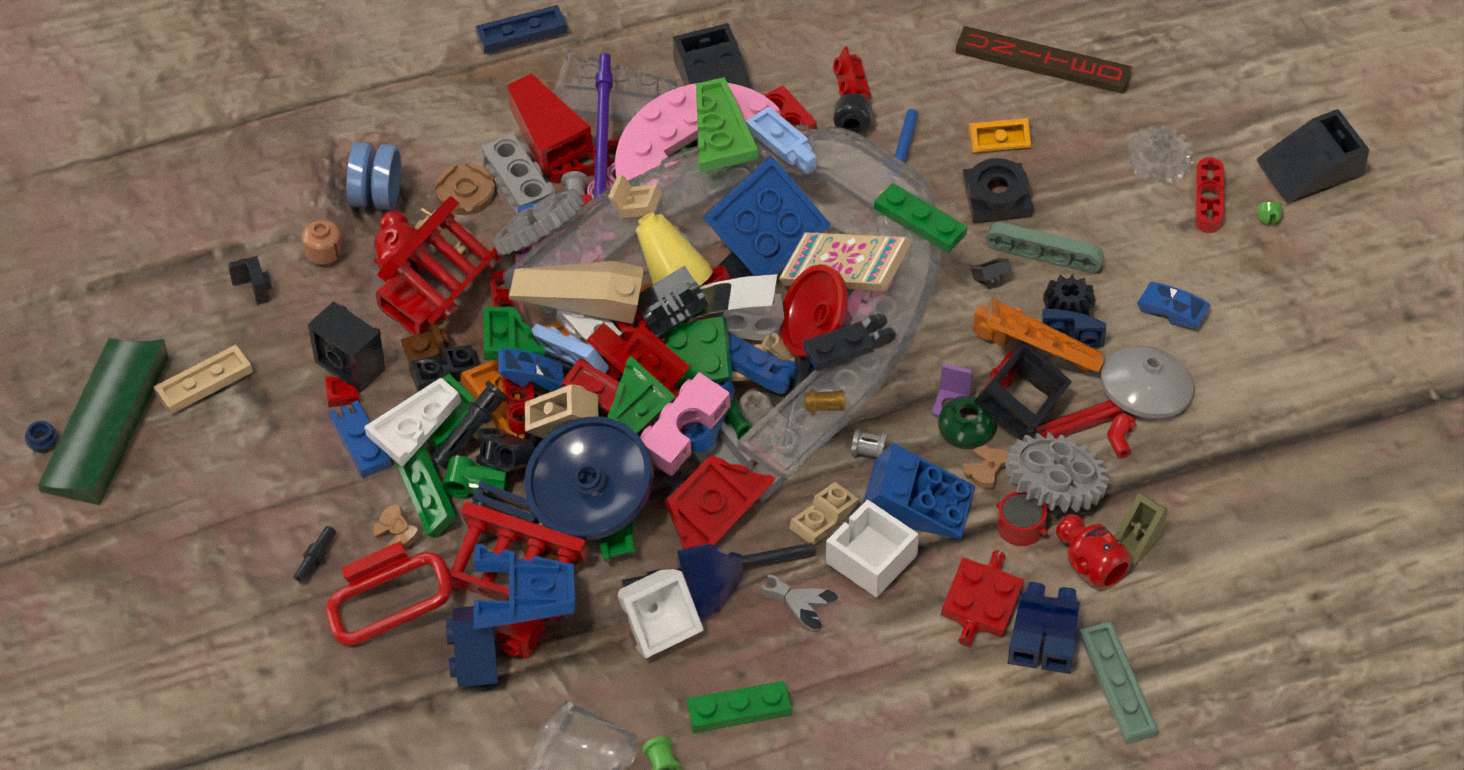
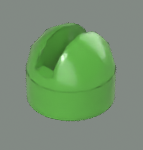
M1264 202L1257 204L1259 219L1264 224H1268L1269 220L1271 224H1276L1282 215V203Z

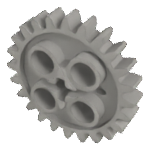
M573 188L570 190L566 189L562 193L558 192L557 194L549 195L533 205V208L528 207L512 217L510 222L507 223L508 225L501 228L500 232L494 235L492 243L498 253L502 255L522 250L538 241L543 235L551 234L561 228L569 220L568 217L575 215L576 211L582 208L581 205L584 204L583 199L578 191Z
M1038 432L1035 433L1034 439L1025 435L1023 441L1017 439L1015 445H1011L1005 462L1007 467L1005 474L1011 476L1009 483L1018 484L1016 491L1018 493L1027 492V500L1038 499V506H1042L1044 503L1049 504V508L1052 511L1056 506H1060L1064 513L1067 512L1068 507H1071L1075 512H1079L1081 506L1089 510L1091 504L1098 505L1099 500L1103 499L1109 482L1107 477L1108 469L1102 468L1104 461L1095 460L1097 453H1087L1086 444L1078 447L1076 439L1073 438L1067 442L1062 434L1058 439H1055L1050 432L1047 433L1046 438H1043Z

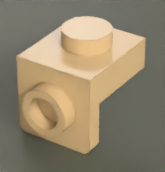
M621 175L617 176L613 184L609 200L621 218L640 217L655 212L663 192L658 184L631 187L625 176Z

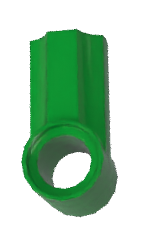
M453 456L449 460L442 486L445 493L454 498H465L469 493L475 494L480 481L507 491L509 472L476 465L472 459L465 456ZM483 492L482 494L485 496L496 497L486 492Z

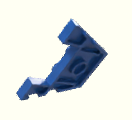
M475 544L474 572L509 573V601L474 600L473 629L574 613V564L533 556L532 561L514 557L513 551L503 549L501 554L488 552L486 545Z

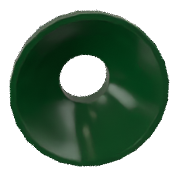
M958 396L952 398L943 406L938 418V428L941 436L952 446L961 449H975L985 445L992 438L996 425L995 419L974 403L977 397ZM966 407L973 408L978 416L975 419L968 420L960 415V410Z

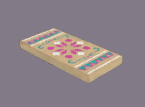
M805 232L779 279L783 286H791L804 270L814 265L823 264L836 269L842 275L846 289L886 291L911 244L907 237Z

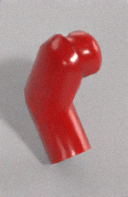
M1126 413L1114 417L1107 432V438L1119 459L1131 454V449L1125 436L1136 425L1135 419Z

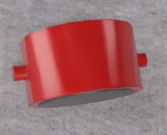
M1027 492L1010 493L996 505L998 508L997 530L1006 542L1015 546L1034 544L1048 532L1045 529L1047 516L1045 504L1038 506V499L1036 498L1027 500Z

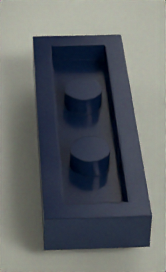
M558 5L475 26L476 35L484 54L567 33V25Z

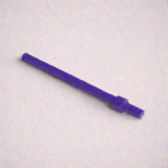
M608 53L599 55V72L596 73L595 87L598 89L594 206L596 208H604L606 206L610 89L613 87L611 55Z

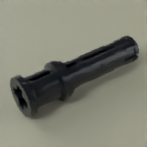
M489 380L485 383L486 388L475 402L470 401L468 404V413L451 431L436 452L430 456L443 468L447 469L450 458L457 456L483 423L491 422L493 419L492 414L503 401L507 402L510 399Z

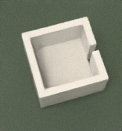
M867 499L849 517V524L844 522L826 541V563L877 598L917 557L919 534Z

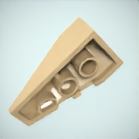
M606 261L515 269L509 299L633 324L642 283L643 267Z

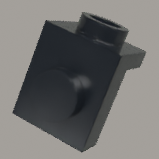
M258 256L228 263L233 286L251 282L257 305L269 302L267 290L272 289L268 271L262 272Z

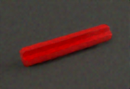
M1111 400L1042 423L1034 429V436L1038 432L1043 438H1046L1047 433L1050 432L1056 439L1061 434L1065 436L1113 419L1117 415L1122 414L1123 409Z

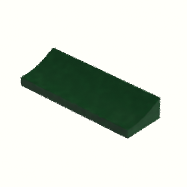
M108 338L38 484L40 492L95 505L101 504L151 397L154 386H156L168 360L164 339L125 341Z

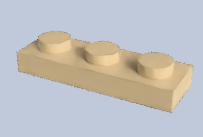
M234 345L154 386V391L171 415L252 373V366L238 346Z

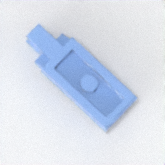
M767 107L746 121L750 133L789 165L796 163L797 167L806 174L817 169V156L812 152L808 138L772 108Z

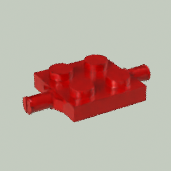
M994 550L988 565L964 557L961 559L940 614L955 620L963 626L961 635L958 638V642L963 645L968 635L965 646H971L976 631L988 632L1001 638L1004 635L1024 579L1000 570L1006 557L1002 551L998 561H996L999 550Z

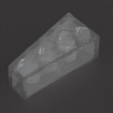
M567 50L555 86V95L580 117L597 119L598 89L595 87L596 73L599 72V59L591 56L588 60L577 57V52ZM618 64L615 68L611 67L613 87L610 89L609 120L629 123L652 100L676 89L677 82L645 72H641L638 75L630 73L627 67Z

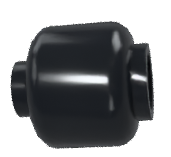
M848 93L841 96L834 108V126L838 132L849 137H857L866 133L872 121V105L869 100L857 93Z

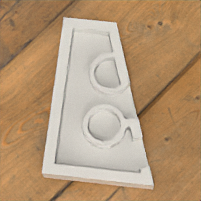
M439 378L364 426L366 435L403 467L461 403L459 392L442 378Z

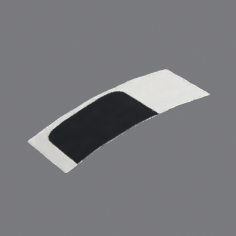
M777 274L748 276L701 286L700 289L711 306L689 319L738 308L772 306Z

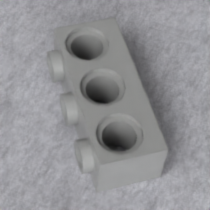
M513 133L481 146L483 166L491 173L495 185L515 215L518 214V206L539 202L555 193L550 182L546 183L543 179L539 164L531 161L525 143H519Z

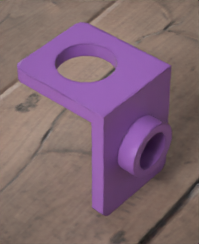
M946 363L942 365L940 390L932 410V416L939 418L943 402L958 396H971L972 370ZM967 407L960 410V415L963 418Z

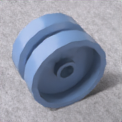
M354 142L349 156L346 181L347 200L350 207L366 208L373 201L376 209L394 210L399 196L402 172V157L399 145L381 144L376 152L372 142Z

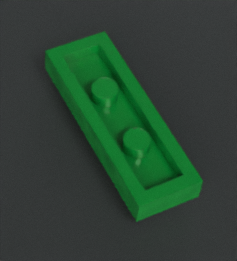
M893 182L874 201V210L947 253H950L967 235L966 225Z
M422 445L403 467L397 462L396 464L427 536L437 538L456 519V516L426 447Z
M785 681L686 698V706L693 733L792 716V708Z

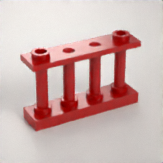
M451 195L376 274L385 283L394 274L398 277L402 276L437 307L436 312L427 320L431 324L440 315L446 319L458 306L453 301L485 267L490 271L501 259L495 247L489 251L454 219L456 216L452 212L460 203ZM439 226L443 230L445 228L448 229L482 260L477 267L471 264L439 235L441 233L437 229ZM423 243L432 244L458 267L467 278L460 283L425 251L426 247ZM411 258L413 261L417 260L453 293L445 299L410 267L411 263L408 259Z
M465 501L460 513L469 529L451 569L448 568L452 580L453 591L464 589L497 601H509V588L494 583L498 572H484L481 579L464 573L481 533L483 534L485 531L496 534L498 540L493 553L501 554L503 549L508 550L510 543L515 541L525 543L528 550L524 559L532 561L533 556L539 557L540 553H544L546 550L555 553L558 557L557 561L570 564L577 560L585 563L590 551L586 541ZM563 615L544 618V621L554 619L561 622Z

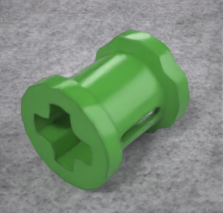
M667 736L652 738L642 747L644 755L650 758L652 770H682L680 762L675 760L672 754V740Z

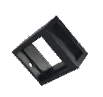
M1023 341L974 400V403L1017 439L1023 441L1024 436H1029L1072 381ZM1013 366L1048 395L1035 414L999 385Z

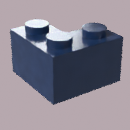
M474 606L452 608V618H446L447 645H454L455 657L449 658L450 677H457L458 687L498 683L494 626L473 629Z

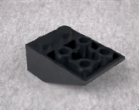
M728 23L673 36V60L684 86L725 77L727 83L751 89L737 41Z
M1336 109L1309 120L1259 156L1257 162L1286 202L1365 173L1370 149L1341 111Z

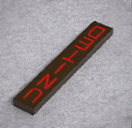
M967 26L963 27L955 52L1124 94L1132 70V66Z

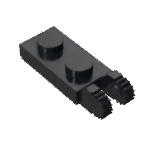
M879 313L868 316L863 322L859 321L804 340L803 349L818 372L872 353L874 349L894 341L897 335L892 328L883 329V327H886L888 319L885 314Z

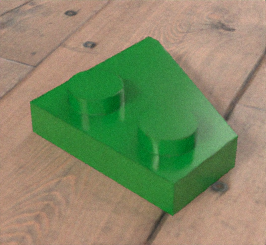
M483 307L484 360H498V351L501 348L519 349L545 356V348L543 345L538 346L535 342L532 330L527 324L522 322L521 315L515 307Z
M630 356L627 359L621 382H619L616 396L607 418L620 421L640 435L660 415L667 403L675 401V396Z

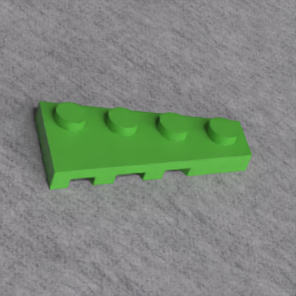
M725 77L697 83L696 105L700 173L759 159L758 148Z

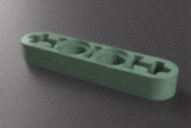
M1004 222L992 223L985 238L987 245L994 250L1087 273L1097 272L1101 267L1104 257L1102 249L1094 244ZM1023 241L1031 242L1036 246L1027 245ZM1053 248L1063 250L1065 253L1056 252Z

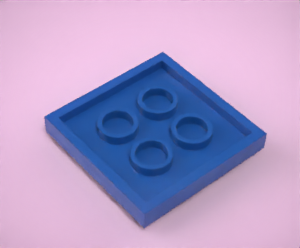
M770 155L702 216L705 222L753 276L778 274L787 265L805 232L823 233L831 225Z

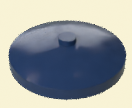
M595 416L575 419L550 432L533 451L525 472L526 498L533 513L545 527L583 540L600 539L623 529L641 512L652 490L653 464L645 444L638 434L627 425L606 417Z

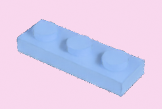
M536 324L532 328L534 340L538 345H543L546 353L573 365L580 358L603 373H606L609 369V366L602 359L603 355L598 353L589 343L585 345L573 335L567 337L552 326L548 329Z

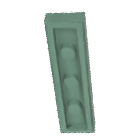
M1112 622L1080 629V639L1125 745L1157 737V726Z

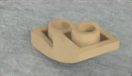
M834 482L814 496L813 504L791 519L789 529L806 542H812L814 546L832 532L857 506L859 499L837 482Z

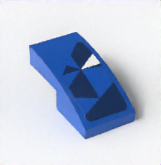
M1156 282L1149 283L1137 302L1141 312L1167 315L1170 324L1192 328L1199 327L1211 308L1209 302L1192 293Z
M501 348L498 351V366L501 376L521 387L533 381L551 392L563 388V364L529 351L511 348Z

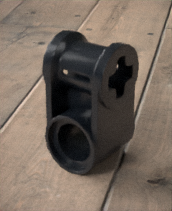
M482 428L478 431L481 444L480 454L476 456V463L493 467L503 472L526 468L535 447L528 439L511 435L504 430Z

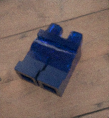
M1029 582L1025 593L1021 592L1009 645L1007 664L1037 669L1042 636H1045L1041 669L1071 674L1080 602L1077 601L1076 590L1074 588L1062 587L1059 588L1057 598L1045 596V585ZM1017 652L1033 655L1030 657H1021L1017 654ZM1049 657L1064 659L1065 661L1061 663L1053 662Z

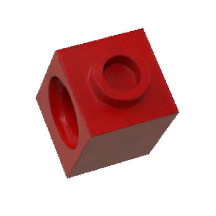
M544 618L499 625L496 630L498 648L510 656H521L529 659L545 630Z

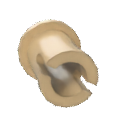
M772 333V337L776 341L770 335L764 338L762 347L769 354L782 361L791 360L796 364L798 363V355L791 353L785 347L777 333Z

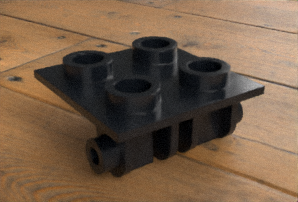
M684 265L640 292L637 308L653 334L658 338L711 305Z

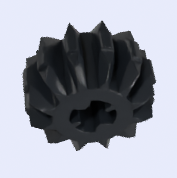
M1073 273L1067 279L1059 275L1057 281L1050 280L1043 294L1045 309L1066 310L1091 316V312L1095 308L1096 298L1093 285H1086L1085 277L1076 280Z

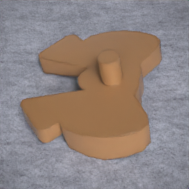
M983 445L973 449L974 455L983 460L981 466L964 463L963 470L966 478L972 477V481L977 486L989 489L995 486V477L1001 471V467L1005 466L1008 453L997 448L988 449V446Z
M397 504L389 506L382 512L379 518L380 522H376L373 529V536L376 538L388 532L394 535V538L386 547L399 541L405 547H408L420 535V530L415 526H411L403 516L402 507Z

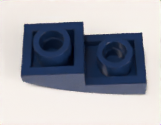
M1042 309V323L1092 348L1104 347L1105 322L1077 312Z

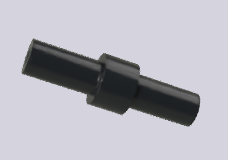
M325 526L316 542L308 546L303 554L305 559L293 575L296 581L304 583L314 567L321 564L327 555V547L337 533L334 528Z

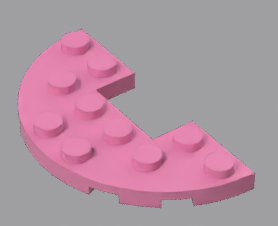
M727 83L745 122L767 107L772 108L781 116L780 109L764 95L744 86ZM696 84L686 85L664 93L644 106L631 119L622 133L615 156L616 176L624 175L631 187L658 184L660 189L681 178L679 169L668 156L698 138Z

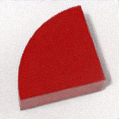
M325 376L329 408L352 405L351 403L357 400L360 403L358 392L354 386L341 381L339 377Z

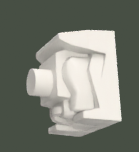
M674 569L659 570L620 589L618 592L621 607L628 615V620L638 645L636 649L645 658L704 631L682 571Z

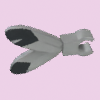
M767 575L766 581L767 584L775 586L774 588H767L765 585H761L760 593L764 597L774 598L783 603L786 601V604L799 622L812 631L819 630L820 621L811 606H828L835 603L838 598L834 592L827 589L801 588L790 590L791 586L779 581L774 575Z

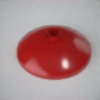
M818 264L807 268L794 280L785 296L782 305L784 320L780 326V333L785 347L791 353L801 357H808L803 349L804 340L842 328L848 308L846 284L842 275L830 266Z

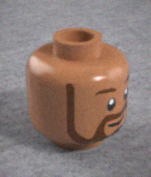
M317 220L304 228L302 243L304 254L309 261L314 264L325 265L336 261L341 256L343 251L341 233L335 223L328 220Z

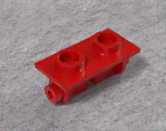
M845 46L833 63V73L837 78L839 94L843 96L848 93H857L869 100L871 92L867 80H864L865 73L862 60L856 54H849L848 46Z

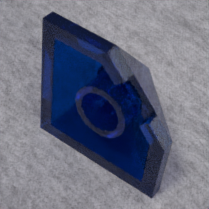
M704 544L677 551L678 571H682L698 616L703 618L720 612L743 579V559L741 554L730 552L727 555L720 552L718 546L712 544Z

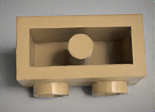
M571 384L526 401L525 432L545 438L554 429L569 421L584 417H598V395L585 390L583 386Z

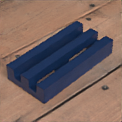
M483 481L479 482L477 491L473 496V504L478 505L481 502L528 522H534L536 516L530 508L527 499ZM483 492L489 493L491 495H494L496 497H499L501 499H504L506 501L531 510L530 514L526 513L524 511H521L519 509H516L514 507H511L509 505L486 497L482 494Z

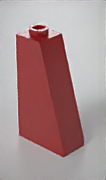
M532 73L507 85L510 109L543 174L593 149L591 126Z

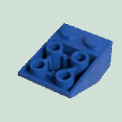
M893 443L875 459L863 503L868 499L913 530L960 539L963 534L975 485Z

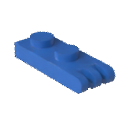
M357 400L351 403L355 413L351 414L347 405L340 407L342 418H339L335 410L328 412L358 472L362 478H365L392 466L388 454L366 435L364 426L368 425L370 421Z

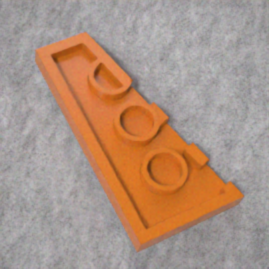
M994 298L991 299L986 308L988 327L1046 350L1056 357L1072 361L1075 366L1084 371L1091 369L1098 372L1104 363L1102 352Z

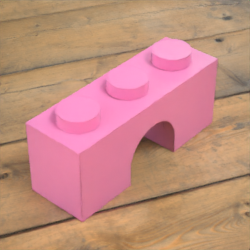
M700 372L693 380L688 379L682 385L677 399L673 403H667L659 415L660 419L653 427L648 426L640 436L650 454L652 463L670 476H673L691 454L690 439L680 433V428L689 422H699L712 429L731 407L730 393Z

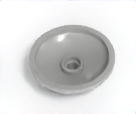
M1129 346L1121 348L1107 357L1100 373L1102 388L1109 399L1123 410L1140 417L1167 418L1174 416L1189 405L1194 392L1193 379L1188 369L1176 357L1155 347Z

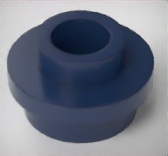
M36 421L27 428L25 441L30 449L44 451L56 443L57 432L48 422Z

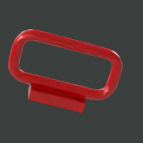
M401 541L341 567L344 578L349 585L339 589L329 598L326 605V617L336 641L349 646L365 642L444 605L450 598L453 589L446 563L441 556L434 552H422L412 556ZM423 565H431L434 568L439 582V590L433 597L355 632L345 631L339 615V607L344 601Z

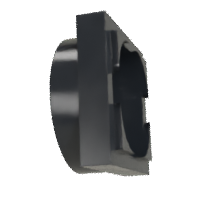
M991 158L979 162L973 168L963 169L962 178L972 222L1032 216L1033 207L1028 191V177L1022 167V163H1015L1003 158ZM993 179H1001L1008 184V188L1004 192L995 193L987 185Z

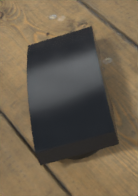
M466 345L443 348L440 357L412 360L409 364V371L417 392L448 374L459 382L461 381L462 372L479 366L472 346Z

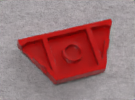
M709 455L665 501L688 564L690 566L696 565L776 478L769 474L762 475L750 471L748 467L739 464H729L724 459Z

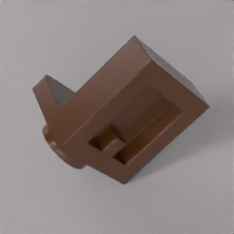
M436 321L433 324L430 323L431 331L401 339L408 365L412 360L440 357L441 350L449 346L445 329H439Z

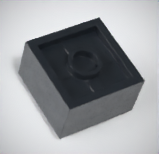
M333 301L308 324L314 362L334 376L341 378L342 381L354 386L359 393L386 370L380 329L377 327L373 328L349 312L344 305L340 306Z

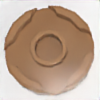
M465 163L466 166L458 167V165H454L443 171L436 180V197L440 206L451 195L460 203L452 212L456 215H471L487 208L495 197V184L491 173L484 167Z

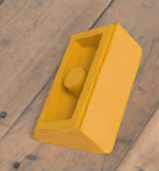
M1028 118L977 122L968 125L972 153L1031 148Z

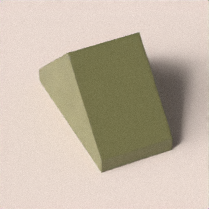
M1141 492L1137 494L1115 535L1129 550L1131 563L1137 565L1163 536L1167 508Z

